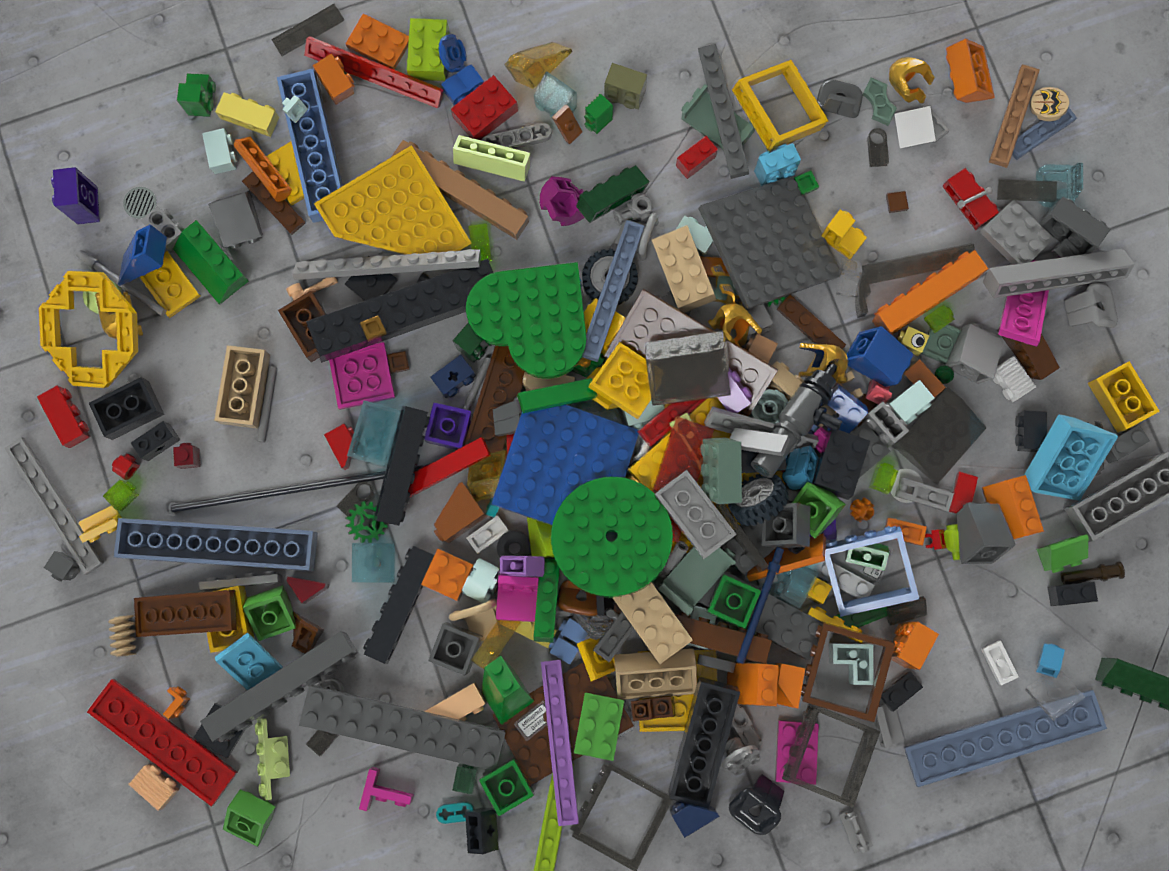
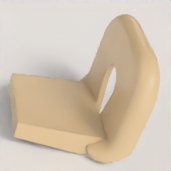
M491 599L488 602L465 610H456L449 615L451 621L465 620L470 631L483 636L481 641L502 635L499 620L496 619L497 599Z

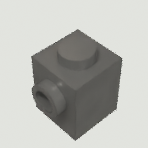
M54 551L44 566V569L52 573L51 576L61 582L62 580L71 581L79 573L77 562L63 552Z

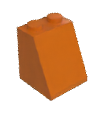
M736 663L734 673L727 672V684L737 686L740 691L737 704L777 706L778 665Z

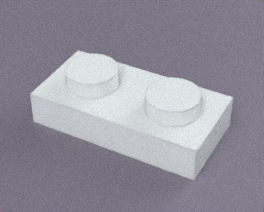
M497 515L466 539L476 553L479 554L509 530Z
M1001 641L994 642L981 649L998 685L1006 684L1019 677Z

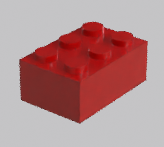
M494 75L451 108L455 121L470 138L482 140L483 137L490 134L518 112L517 101Z

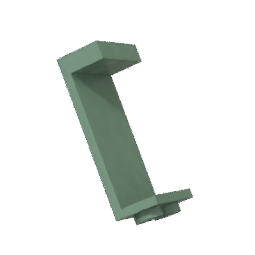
M704 84L701 89H696L690 103L687 101L682 107L681 119L723 149L710 96L707 93L708 86ZM734 113L743 146L755 132V128L751 121L748 123Z
M693 547L661 582L658 590L689 615L694 610V606L724 572L732 564L736 563L735 553L728 547L725 549L719 547L703 559Z

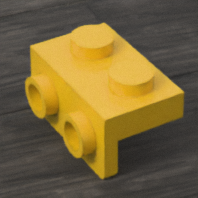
M111 505L79 521V525L83 530V533L79 536L82 543L88 540L92 543L101 538L100 534L106 531L110 534L117 530L118 518L122 517L115 505Z

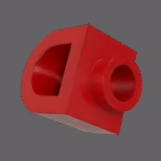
M126 453L124 456L120 455L113 461L112 471L124 480H128L135 474L140 465L135 462L136 458Z

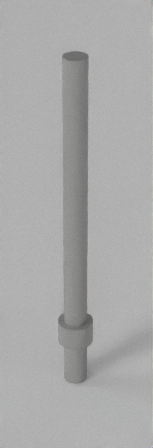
M82 250L77 252L76 256L86 262L89 268L98 272H104L111 281L118 285L119 276L101 265L98 259L93 256L90 257ZM129 283L120 286L159 315L164 316L166 314V309Z

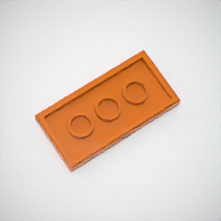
M824 533L820 534L817 538L810 537V547H805L798 554L790 552L788 548H782L784 552L779 564L781 567L779 573L776 574L825 561L826 537ZM776 548L747 572L749 582L767 576V567L769 561L772 562Z

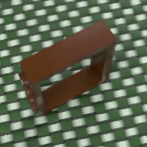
M822 621L821 626L818 625L815 632V637H818L817 643L811 647V665L807 664L804 676H807V680L802 685V702L875 722L895 643ZM828 631L883 646L866 712L811 696Z

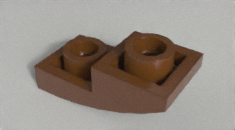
M673 696L631 701L633 721L675 716Z

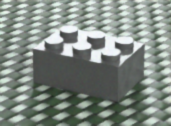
M1065 197L1059 199L1047 211L1039 223L1058 241L1067 238L1082 255L1090 254L1097 249L1111 230L1107 227L1106 223L1097 220L1087 210L1079 208L1071 199Z

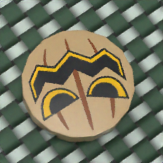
M1046 87L1036 91L1030 102L1032 114L1038 116V119L1043 121H1056L1060 119L1061 116L1067 113L1069 98L1066 93L1054 87Z

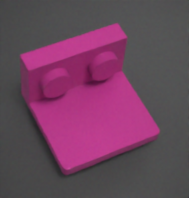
M498 575L496 619L535 622L538 578Z

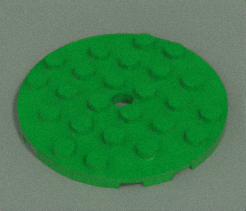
M602 477L584 483L565 498L553 520L551 545L559 568L570 582L587 593L614 598L636 593L650 585L660 575L670 557L673 533L669 514L654 495V492L631 479ZM611 531L616 532L618 535L617 539L612 542L606 539L607 533Z

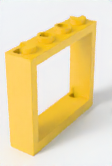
M792 60L739 79L732 89L768 151L775 150L783 144L792 143L821 131L828 122L825 113L820 108L816 98L809 90L807 83L803 80ZM783 74L812 122L779 135L750 86Z

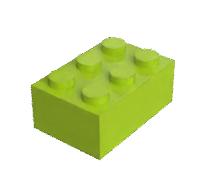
M410 18L407 73L409 76L428 81L446 80L447 69L442 64L439 55V42L443 36L449 35V26L446 19Z

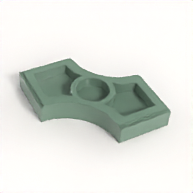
M871 77L863 92V96L870 101L873 108L871 119L889 126L897 108L888 100L886 94L888 85Z

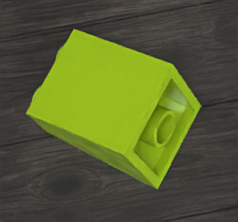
M527 517L532 556H541L544 559L555 558L551 545L552 525Z

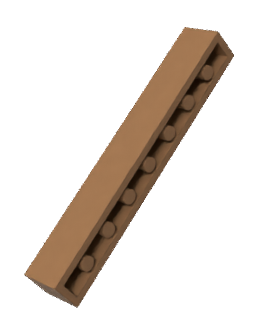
M402 140L392 156L412 145L441 194L518 240L529 223L526 211L521 208H514L504 198L501 200L496 197L492 190L483 189L477 181L473 179L471 181L468 180L459 170L454 171L450 169L446 162L442 160L439 162L428 151L423 152L419 150L415 143L411 141L408 143Z

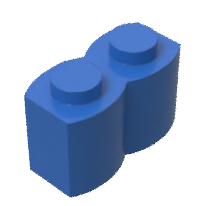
M471 64L460 70L456 75L446 79L441 86L444 89V93L455 106L483 84L484 80Z

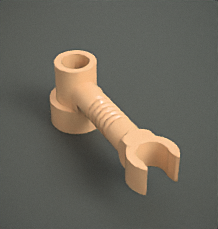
M330 277L304 290L300 283L293 284L286 290L289 296L296 300L309 291L315 293L337 284L338 281L336 277Z

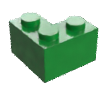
M187 73L186 83H179L177 102L188 116L210 117L211 110L214 108L212 97L216 91V84L207 74Z

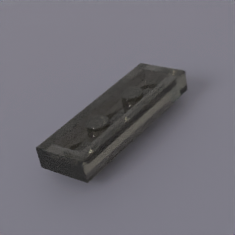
M998 180L997 200L1056 201L1057 181Z

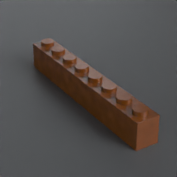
M615 603L614 611L619 614L621 609ZM679 612V615L675 614L692 638L691 644L738 656L747 629L738 627L737 631L729 629L730 625L718 622V625L709 624L710 619L699 617L698 620L691 619V614L687 615L684 612ZM757 633L753 637L746 659L766 664L772 640H768V635Z

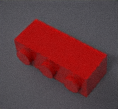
M966 168L949 178L942 186L956 205L960 200L965 201L985 191L983 187L977 184L974 175L968 172ZM983 195L965 204L960 209L975 230L985 225L999 213L996 204L990 201L987 195Z
M57 385L37 396L62 446L72 448L90 438L88 433L89 427L81 420L79 416L81 414L80 410L75 404L73 405L71 401L72 395L68 389Z

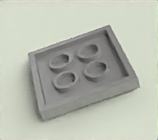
M1012 200L979 231L1012 265L1031 262L1054 239L1015 200Z

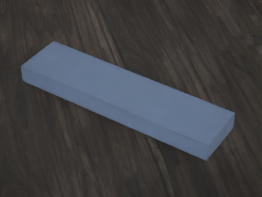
M1068 107L1067 113L1056 121L1041 120L1018 136L1012 156L1018 160L1073 123L1077 117Z

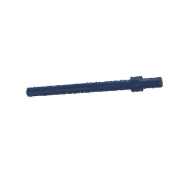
M777 547L772 562L769 561L768 573L736 662L742 664L745 662L775 575L779 573L781 567L779 564L784 552L782 548Z

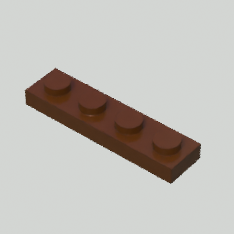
M253 171L242 180L243 184L291 235L305 224V221L285 200L277 202Z
M789 295L777 308V311L814 344L835 345L841 349L846 346L839 337L793 296Z

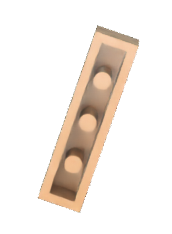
M475 682L425 712L465 721L467 720V714L473 712L475 715L484 710L483 705L487 702Z

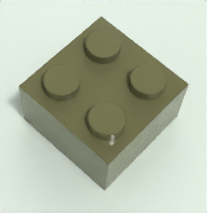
M612 63L604 83V97L611 103H620L629 109L635 108L639 110L646 91L647 74Z

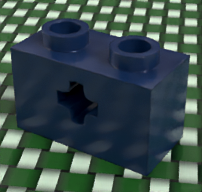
M459 355L430 378L445 398L448 396L451 398L459 392L458 389L463 385H470L476 375L463 356ZM452 375L457 376V379H458V380H457V381L452 380L451 376H452Z

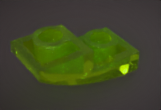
M487 223L468 226L472 243L470 244L471 249H480L481 261L486 259L491 261Z

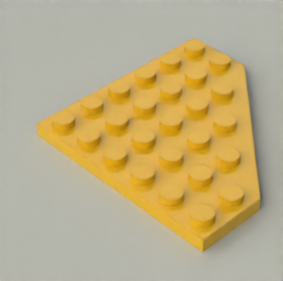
M412 145L314 203L336 238L404 255L461 251L472 244Z

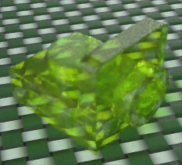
M944 304L923 318L934 333H937L955 320L952 310Z

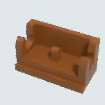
M920 359L903 373L913 385L920 380L934 398L946 388Z

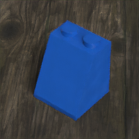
M881 326L859 332L846 355L850 368L875 380L884 387L900 383L905 369L910 366L914 354Z

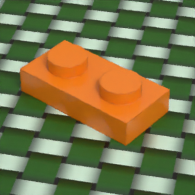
M887 518L885 527L900 526L904 542L923 546L926 526Z

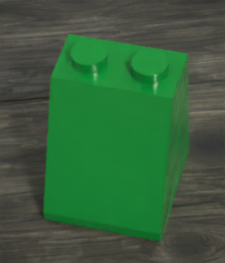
M502 656L484 667L481 693L501 725L534 702L515 670Z

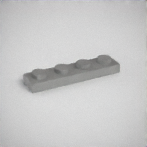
M266 571L262 576H256V573L244 574L243 578H237V575H227L224 580H218V577L205 578V582H199V590L206 591L234 586L282 583V575L276 574V571Z

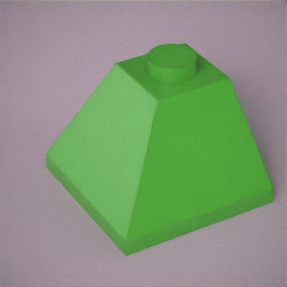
M809 482L804 485L792 502L810 506V535L814 538H817L836 519L846 505L832 492Z

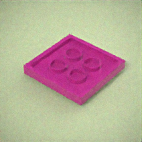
M384 342L329 360L339 410L395 398Z

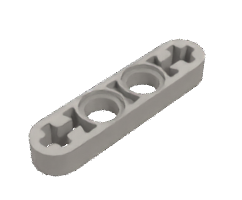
M539 123L487 135L481 141H490L493 144H497L496 139H499L501 146L517 149L546 142L551 138L552 133L551 127L548 124ZM541 129H544L546 132L545 136H542ZM532 131H535L536 138H534ZM522 133H529L531 137L529 140L523 141L520 136ZM504 137H511L513 141L511 144L505 145L502 140Z

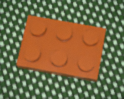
M363 13L345 44L348 48L395 70L408 48L409 36Z

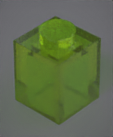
M888 463L877 465L869 488L884 494L891 493L898 470Z
M119 479L103 497L115 510L123 511L139 494L135 491L137 488L133 483Z

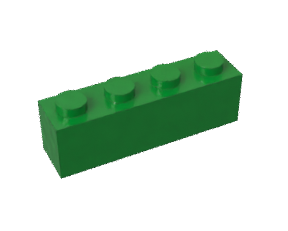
M544 559V575L538 579L534 641L554 642L560 569L554 559Z

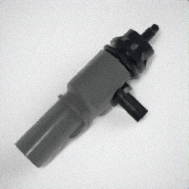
M831 364L826 371L815 370L810 377L805 378L803 383L799 385V388L778 417L780 422L775 423L774 431L772 432L789 436L790 441L783 456L758 452L751 462V466L758 473L767 478H772L787 455L793 452L801 441L800 436L807 435L813 425L819 426L823 424L834 431L840 429L842 421L827 414V408L822 407L828 406L833 397V389L837 384L836 380L832 377L836 369L835 364Z

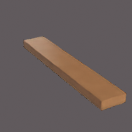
M1021 65L989 163L1005 168L1008 167L1040 69Z

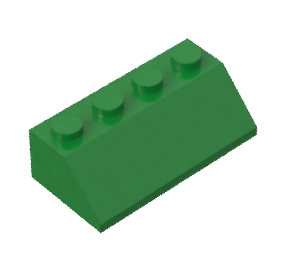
M197 220L180 233L173 250L219 305L249 282Z

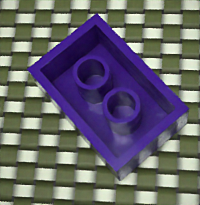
M76 167L54 169L53 177H51V184L54 188V195H52L53 205L76 224L100 222L98 187Z

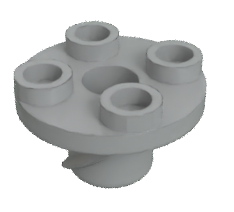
M738 737L731 738L726 743L725 751L728 756L724 759L722 767L727 773H733L735 776L740 775L745 771L744 768L754 765L761 760L760 752L754 745L744 746Z

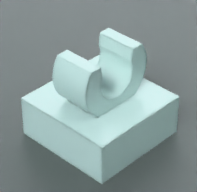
M295 95L291 100L286 98L282 102L285 106L282 110L295 123L308 110Z

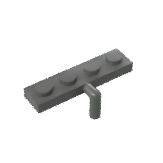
M606 608L605 614L614 621L593 648V651L610 662L634 628L622 611L618 614L613 609Z

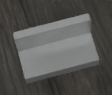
M886 704L879 705L875 726L881 747H892V744L903 742L904 737L897 710L891 712Z

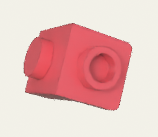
M871 380L866 399L878 405L881 402L886 404L892 397V393L889 392L890 386L884 387L875 380Z

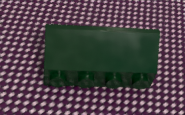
M1101 658L1095 680L1102 682V687L1111 690L1114 687L1121 689V694L1130 697L1133 694L1137 695L1140 701L1149 704L1152 701L1159 704V708L1169 711V677L1118 658Z

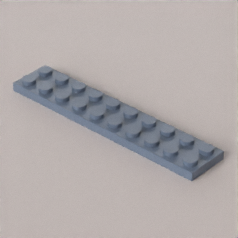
M1088 690L904 747L915 784L917 787H921L1105 730L1107 727L1094 690Z

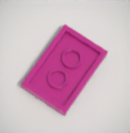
M778 720L776 782L816 785L818 723Z

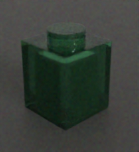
M459 764L456 769L452 791L473 794L478 768Z

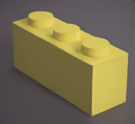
M224 92L215 111L219 118L269 137L272 136L279 120V116L273 107L269 105L261 106L256 101L242 99L235 93L228 94Z

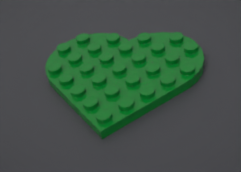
M578 262L491 273L478 281L470 291L466 302V315L474 333L489 344L509 346L514 362L527 374L541 379L557 378L573 370L575 365L582 359L587 340Z

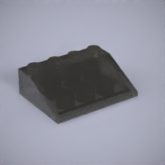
M723 331L645 343L646 365L653 406L731 395L728 346Z
M946 387L931 402L932 406L922 412L908 428L909 432L892 446L936 485L986 429L964 400L949 387Z

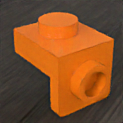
M170 687L167 692L175 697V699L163 713L168 719L178 718L185 711L184 706L190 700L186 696L187 692L181 687Z

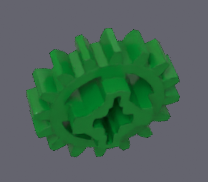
M365 501L361 502V507L355 504V511L350 509L348 512L351 516L345 517L349 521V524H346L345 527H350L351 529L348 535L354 534L353 540L360 538V543H364L365 539H367L368 543H372V538L378 541V534L384 535L385 533L382 529L388 528L384 522L379 521V526L376 529V520H373L375 513L370 515L364 511V509H369L375 512L377 505L373 507V502H369L368 506H366ZM357 515L358 521L357 524L354 525V519ZM364 518L370 519L369 527L363 526ZM366 530L369 535H362L359 531Z

